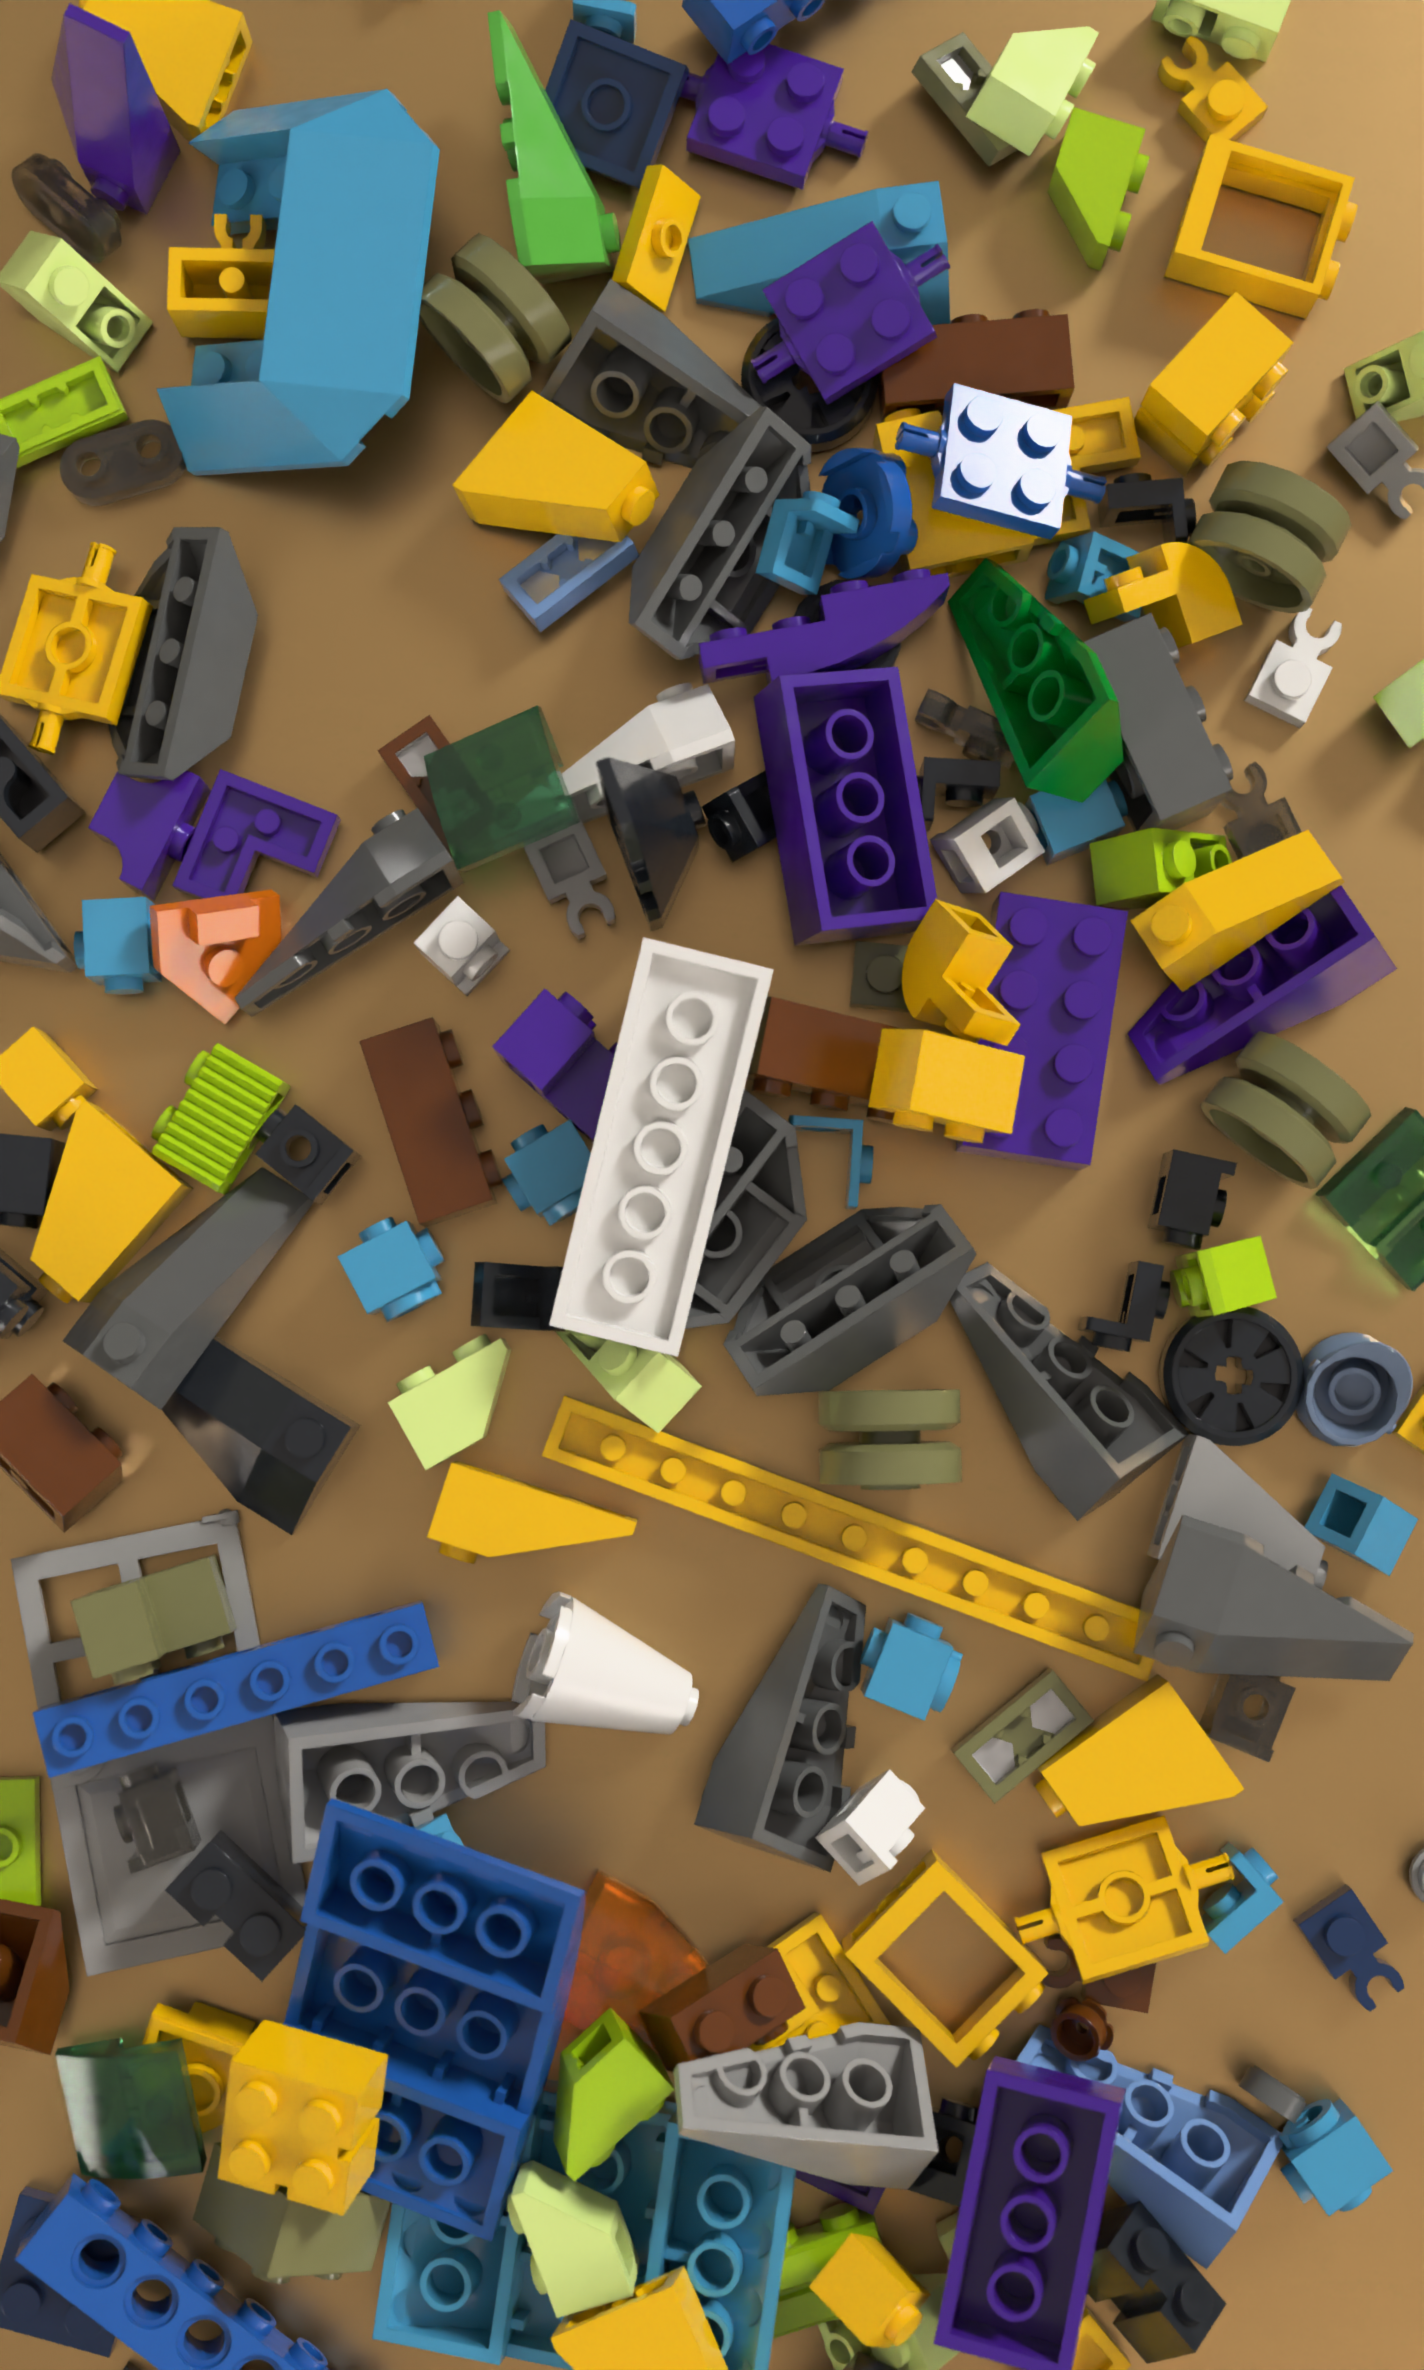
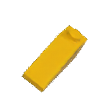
M1306 830L1182 884L1130 921L1161 969L1184 992L1343 884L1344 880L1310 831Z
M454 1461L450 1464L427 1538L441 1542L438 1551L440 1554L459 1561L475 1564L478 1554L486 1557H495L630 1536L635 1531L638 1519L460 1461Z

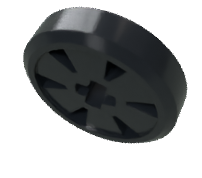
M778 317L773 319L756 334L747 348L742 363L741 387L762 407H768L811 445V452L829 450L845 443L860 431L870 417L876 400L879 374L828 405L820 391L809 394L807 386L800 390L796 388V385L799 383V373L801 370L796 363L764 384L750 360L755 359L783 341L780 334Z
M1244 1307L1215 1316H1190L1182 1322L1172 1333L1163 1350L1159 1367V1382L1162 1397L1168 1410L1189 1433L1210 1439L1214 1444L1242 1446L1257 1443L1270 1437L1287 1423L1296 1410L1301 1398L1304 1384V1369L1299 1349L1286 1328L1265 1312L1251 1307ZM1227 1357L1236 1358V1368L1246 1370L1247 1372L1245 1385L1236 1384V1393L1233 1394L1227 1393L1225 1382L1217 1381L1215 1378L1217 1366L1227 1367Z

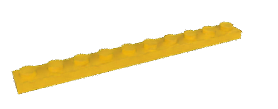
M564 1395L542 1453L543 1457L1138 1679L1148 1681L1155 1659L1133 1653L1140 1613L1139 1608L666 1432L660 1431L657 1433L647 1425Z

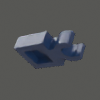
M1347 1884L1293 1919L1329 1975L1337 1979L1347 1971H1350V1991L1353 1997L1368 2011L1371 2012L1376 2008L1373 1999L1370 1998L1367 1992L1368 1983L1372 1978L1384 1976L1390 1986L1397 1992L1404 1989L1402 1977L1397 1970L1386 1961L1375 1958L1373 1953L1387 1945L1388 1942L1352 1888Z

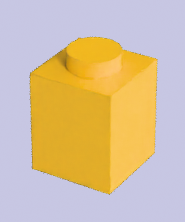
M34 1026L0 1055V1087L35 1126L50 1132L57 1126L61 1130L70 1127L78 1107L98 1090L51 1036Z
M850 2233L809 2286L865 2346L890 2348L892 2344L899 2346L915 2332L923 2318L919 2309L931 2295L875 2237Z

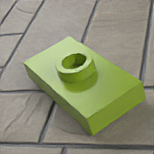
M101 356L0 399V434L15 437L20 447L16 468L129 420Z
M40 1776L0 1777V1899L41 1906Z

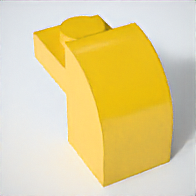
M1182 542L1164 543L1127 557L1130 570L1103 579L1107 592L1083 600L1091 625L1142 607L1145 615L1152 613L1159 629L1166 627L1169 630L1177 648L1243 625L1229 581L1219 564L1202 549Z
M935 899L912 936L903 962L902 990L905 1003L911 1015L916 1020L947 1028L954 1035L965 1041L978 1043L980 1039L1008 1046L1021 1024L987 991V988L1013 949V946L980 913Z

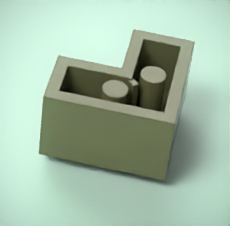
M215 1554L99 1589L70 1601L92 1678L96 1679L111 1674L114 1685L133 1681L154 1673L153 1670L162 1667L159 1658L166 1653L184 1648L186 1658L190 1659L225 1647L222 1636L232 1633L237 1628Z
M215 2142L193 2220L215 2237L214 2242L218 2247L237 2254L252 2266L251 2272L257 2278L276 2284L287 2283L291 2277L313 2275L322 2279L337 2280L342 2277L343 2273L372 2270L391 2202L360 2190L344 2216L286 2199L288 2187L280 2186L276 2193L271 2195L218 2179L222 2142Z

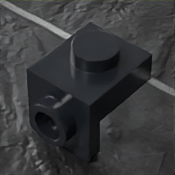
M1147 473L1122 475L1115 478L1113 483L1106 484L1105 494L1098 504L1100 528L1162 523L1164 543H1187L1188 537H1191L1196 527L1195 503L1193 498H1184L1183 478L1151 480V475Z
M766 771L731 788L701 807L708 819V829L713 840L720 848L726 850L732 862L776 838Z
M1143 1261L1129 1263L1118 1322L1089 1316L1081 1317L1078 1330L1094 1333L1092 1345L1118 1351L1130 1352L1132 1341L1150 1342L1154 1318L1161 1320L1164 1318L1170 1296V1282L1162 1281L1164 1266Z
M475 1262L471 1326L565 1332L566 1329L549 1325L563 1267Z

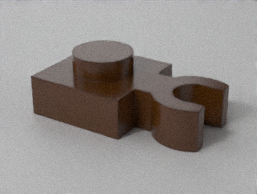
M1060 1934L1045 1937V1946L1054 1951L1060 1950L1067 1954V1962L1058 1971L1047 1969L1049 1974L1041 1982L1056 1989L1069 1987L1076 1981L1082 1982L1072 1950L1063 1941ZM1156 1963L1084 1985L1082 1984L1081 1998L1083 2000L1091 1999L1099 2005L1148 2013Z

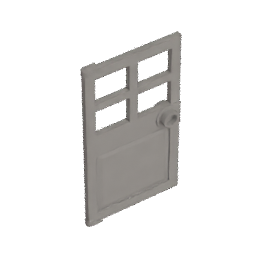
M223 1509L218 1514L202 1517L200 1521L11 1559L38 1709L42 1706L62 1701L55 1662L86 1656L81 1637L51 1643L40 1583L41 1579L118 1564L121 1582L142 1577L139 1559L217 1544L225 1589L237 1627L234 1630L237 1651L260 1645L238 1523H240L238 1510ZM159 1668L153 1670L154 1673L147 1675L145 1677L159 1674ZM274 1714L50 1778L87 1977L224 1947V1943L233 1931L218 1916L214 1915L203 1927L165 1891L220 1830L303 1907L307 1889L302 1863L292 1864L290 1859L276 1776Z

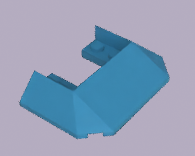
M388 89L234 110L188 142L219 165L211 222L213 227L214 214H227L231 223L230 235L249 233L251 228L250 214L263 215L266 222V231L277 229L264 340L196 346L191 385L156 388L187 470L193 475L349 466L365 449L366 446L361 439L384 414L392 419L410 399L440 149L428 134L419 128L406 112L407 109Z

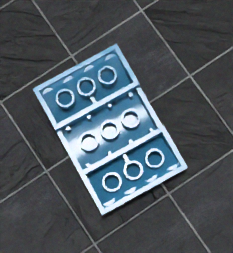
M547 2079L521 2164L534 2160L569 2177L565 2172L553 2141L558 2081ZM665 2101L661 2109L653 2117L646 2121H640L617 2142L611 2155L602 2164L590 2167L576 2181L618 2201L640 2260L635 2286L684 2266L728 2370H769L796 2169L679 2135L676 2103ZM392 2203L372 2339L500 2365L505 2357L574 2370L555 2351L550 2339L565 2316L556 2318L548 2294L541 2295L537 2291L530 2268V2257L532 2254L525 2233L517 2234L510 2221L507 2204L496 2235L492 2242Z

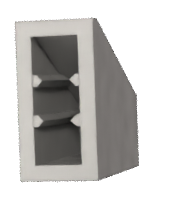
M1188 1434L1183 1440L1147 1555L1160 1560L1181 1516L1185 1515L1253 1538L1265 1546L1263 1556L1287 1570L1296 1565L1315 1575L1314 1586L1322 1590L1328 1572V1562L1322 1560L1325 1546L1210 1439Z

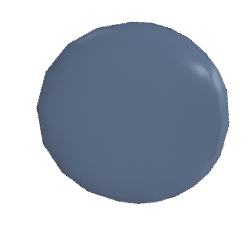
M1351 1332L1330 1336L1314 1346L1303 1360L1304 1384L1296 1410L1298 1418L1314 1437L1332 1446L1357 1447L1375 1441L1385 1433L1391 1434L1397 1426L1395 1424L1408 1406L1413 1390L1411 1368L1399 1351L1369 1335Z

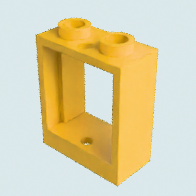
M1210 134L1197 165L1164 277L1227 296H1232L1237 292L1248 302L1306 319L1317 299L1320 298L1327 301L1333 290L1340 263L1330 259L1336 240L1345 243L1356 215L1358 205L1348 202L1355 177ZM1221 184L1321 214L1302 280L1201 250Z
M932 1849L841 1940L844 1955L956 2068L967 2057L972 2061L977 2060L990 2049L999 2036V2031L996 2027L1013 2010L1020 2014L1032 2006L1045 1989V1985L1041 1981L1049 1974L1041 1959L1026 1944L1022 1945L1020 1938ZM943 1891L1019 1966L953 2034L878 1959Z

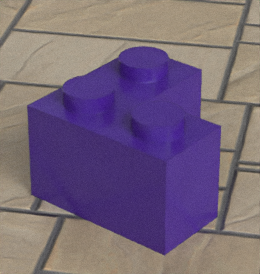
M544 988L492 1048L507 1067L567 1120H571L573 1125L594 1143L618 1043L615 1042L609 1050L596 1040L593 1029L597 1025L592 1021L594 1016L566 991L557 999Z

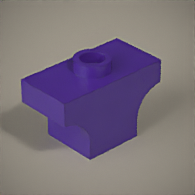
M188 770L173 781L161 780L154 783L139 782L128 776L121 775L117 771L88 829L101 840L119 849L122 857V872L119 879L131 890L155 901L175 860L182 862L196 829L193 825L211 789L200 776Z

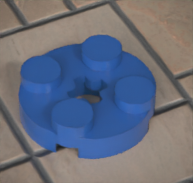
M866 448L844 449L829 458L819 476H828L823 485L822 493L837 498L841 502L839 509L856 518L857 513L863 509L862 523L858 526L857 533L833 534L825 565H835L841 572L837 575L846 579H872L880 577L894 567L900 555H907L912 552L917 543L918 529L915 521L912 519V500L906 479L905 463L897 454L883 453L876 449Z

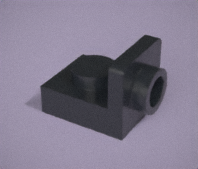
M924 757L919 775H917L926 831L929 832L934 821L935 796H945V804L955 807H979L983 805V799H993L1000 787L1001 761Z

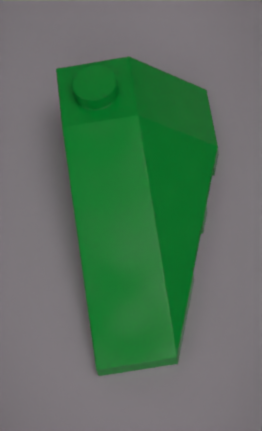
M985 558L947 602L1025 786L1083 803L1124 761L1119 702L1097 654L998 563Z

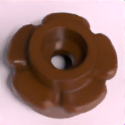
M1068 1997L1056 2006L1055 2013L1057 2017L1051 2025V2038L1055 2047L1065 2057L1074 2061H1088L1098 2056L1101 2049L1107 2050L1111 2046L1114 2039V2029L1111 2024L1107 2023V2012L1097 2002L1091 1999L1078 2001L1075 1997ZM1079 2022L1085 2024L1088 2027V2030L1083 2028L1079 2024Z

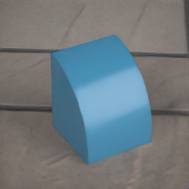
M1332 1473L1305 1528L1320 1541L1390 1576L1418 1519L1384 1496Z

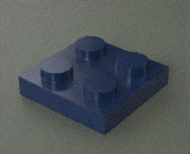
M570 19L545 91L585 170L639 191L646 166L655 165L689 74V69L687 65Z
M26 2186L19 2194L0 2262V2328L109 2358L115 2349L118 2338L15 2260L21 2238L56 2195ZM129 2215V2216L132 2217L134 2220H136L138 2223H140L141 2220L143 2219V2218H139V2217H136V2216ZM95 2239L84 2246L86 2254L96 2261H109L119 2254L116 2246L105 2239Z

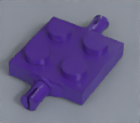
M768 44L763 50L753 55H749L746 51L729 64L718 53L715 62L706 70L703 77L689 72L680 95L682 98L695 102V116L687 135L686 151L802 190L813 162L822 154L826 146L861 158L869 131H863L834 121V103L842 84L843 68L772 44Z
M871 221L762 289L779 319L780 334L783 339L779 344L755 359L750 360L764 384L767 383L766 381L796 363L802 371L813 379L828 405L937 338L933 326L921 307L918 287L946 269L949 270L951 267L947 258L937 243L928 251L904 264L899 257L889 251L875 224Z

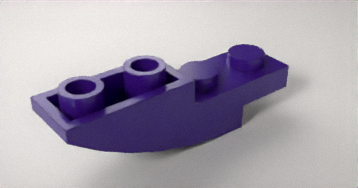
M913 569L895 575L892 578L893 583L868 587V583L865 580L839 583L830 588V594L821 595L818 611L820 622L810 623L809 617L795 616L773 623L772 630L747 634V629L741 627L714 632L709 636L710 641L699 643V664L703 684L766 673L767 684L769 685L780 675L855 670L897 646L921 627L945 603L950 587L948 573L931 576L928 569Z

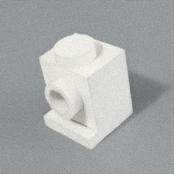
M1014 797L994 798L945 833H939L930 839L960 893H987L1045 852L1036 836L1039 828L1034 816L1025 805L1017 802ZM986 832L991 839L989 850L981 837Z
M459 896L413 942L420 953L466 996L510 952L499 940L496 931Z
M889 1769L860 1786L815 1838L860 1886L891 1870L897 1863L895 1856L911 1842L915 1835L909 1827L925 1807L920 1803L914 1789L906 1782L899 1780Z

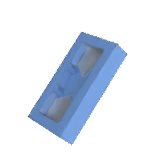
M557 534L502 576L499 581L505 593L541 633L638 558L639 554L635 544L627 535L620 543Z

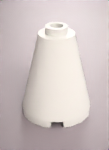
M558 1591L550 1596L539 1613L540 1616L548 1618L550 1621L546 1629H542L539 1635L530 1633L520 1660L512 1692V1701L520 1703V1705L512 1711L513 1716L535 1722L667 1735L674 1733L679 1724L687 1726L690 1723L697 1708L699 1690L692 1687L693 1678L689 1671L571 1595Z

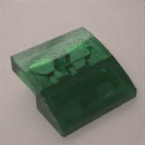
M538 705L424 756L436 810L456 868L459 871L467 872L580 822L559 769L564 766L542 708Z
M1405 1107L1343 1166L1316 1195L1377 1261L1408 1290L1414 1292L1424 1282V1118L1416 1109Z
M121 2037L57 2049L55 2057L81 2175L110 2179H149L202 2173L204 2171L207 2157L182 2038L124 2048Z

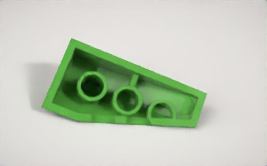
M500 10L489 12L487 14L495 84L502 105L511 106L512 117L503 119V124H500L502 145L505 151H507L511 168L514 172L518 171L519 177L506 180L518 261L541 284L614 271L612 253L620 252L621 250L616 216L614 212L605 214L604 205L512 24Z

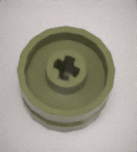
M478 233L451 257L455 279L437 273L423 285L419 319L442 350L476 385L498 401L508 403L532 380L528 359L541 364L550 363L572 341L571 330L558 307L530 272L506 249L491 238Z
M1238 461L1227 464L1209 499L1213 512L1202 514L1187 544L1202 549L1219 564L1229 581L1233 596L1273 611L1286 613L1307 611L1313 604L1326 578L1323 563L1332 561L1337 555L1351 527L1348 512L1332 495L1315 483L1291 471L1266 463Z
M1259 1031L1252 1036L1235 1059L1242 1079L1223 1077L1213 1087L1200 1106L1203 1113L1218 1130L1255 1160L1299 1186L1308 1189L1317 1188L1336 1163L1333 1150L1328 1141L1342 1144L1352 1142L1371 1117L1369 1106L1347 1082L1318 1059L1274 1034Z
M960 1389L818 1392L819 1425L828 1431H859V1442L828 1443L819 1450L820 1483L861 1485V1489L905 1490L921 1488L920 1484L961 1482V1448L949 1441H920V1430L952 1429L961 1422Z

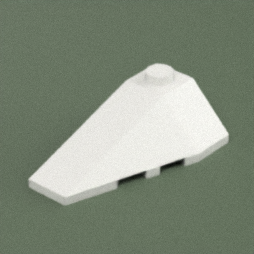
M682 683L660 692L656 696L657 703L644 708L492 828L490 832L498 853L501 854L523 846L522 843L579 817L582 823H586L607 815L596 761L611 757L676 776L681 788L734 769L735 738L709 685L706 684L693 689L691 683Z

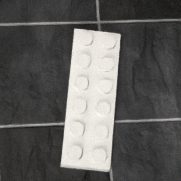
M643 937L550 1319V1326L678 1357L774 969Z

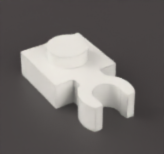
M1311 608L1305 612H1299L1292 620L1289 627V639L1292 646L1278 640L1272 644L1244 700L1298 728H1301L1306 723L1333 668L1317 660V657L1326 653L1336 643L1342 630V623L1334 621L1326 631L1325 637H1312L1306 630V621L1311 615Z

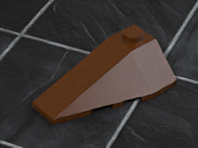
M0 1899V2045L51 2056L70 1991L61 1913L51 1908Z

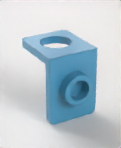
M789 1115L788 1122L796 1128V1131L850 1134L845 1209L855 1210L858 1207L859 1183L871 1184L873 1146L862 1145L864 1120Z

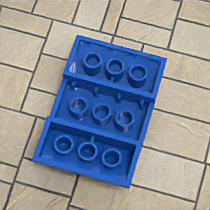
M331 1798L326 1804L300 1921L307 1923L283 2025L388 2054L382 2107L375 2116L380 2119L374 2170L361 2191L492 2242L504 2213L508 2194L511 2193L558 2042L579 1951L585 1908V1890Z

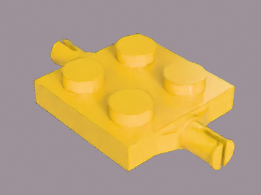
M90 542V549L81 577L58 580L31 574L0 673V697L6 701L32 706L39 711L28 747L44 754L55 755V748L64 720L85 718L117 726L153 606L142 597L114 592L106 586L117 551L102 543Z
M1163 1815L1041 1853V1859L1051 1886V1907L1021 1917H1014L1022 1945L1060 1933L1063 1941L1072 1950L1084 1985L1208 1947L1209 1939L1198 1911V1890L1229 1880L1233 1881L1235 1876L1232 1866H1229L1230 1860L1226 1852L1222 1853V1855L1189 1865L1188 1860L1175 1846L1166 1817Z

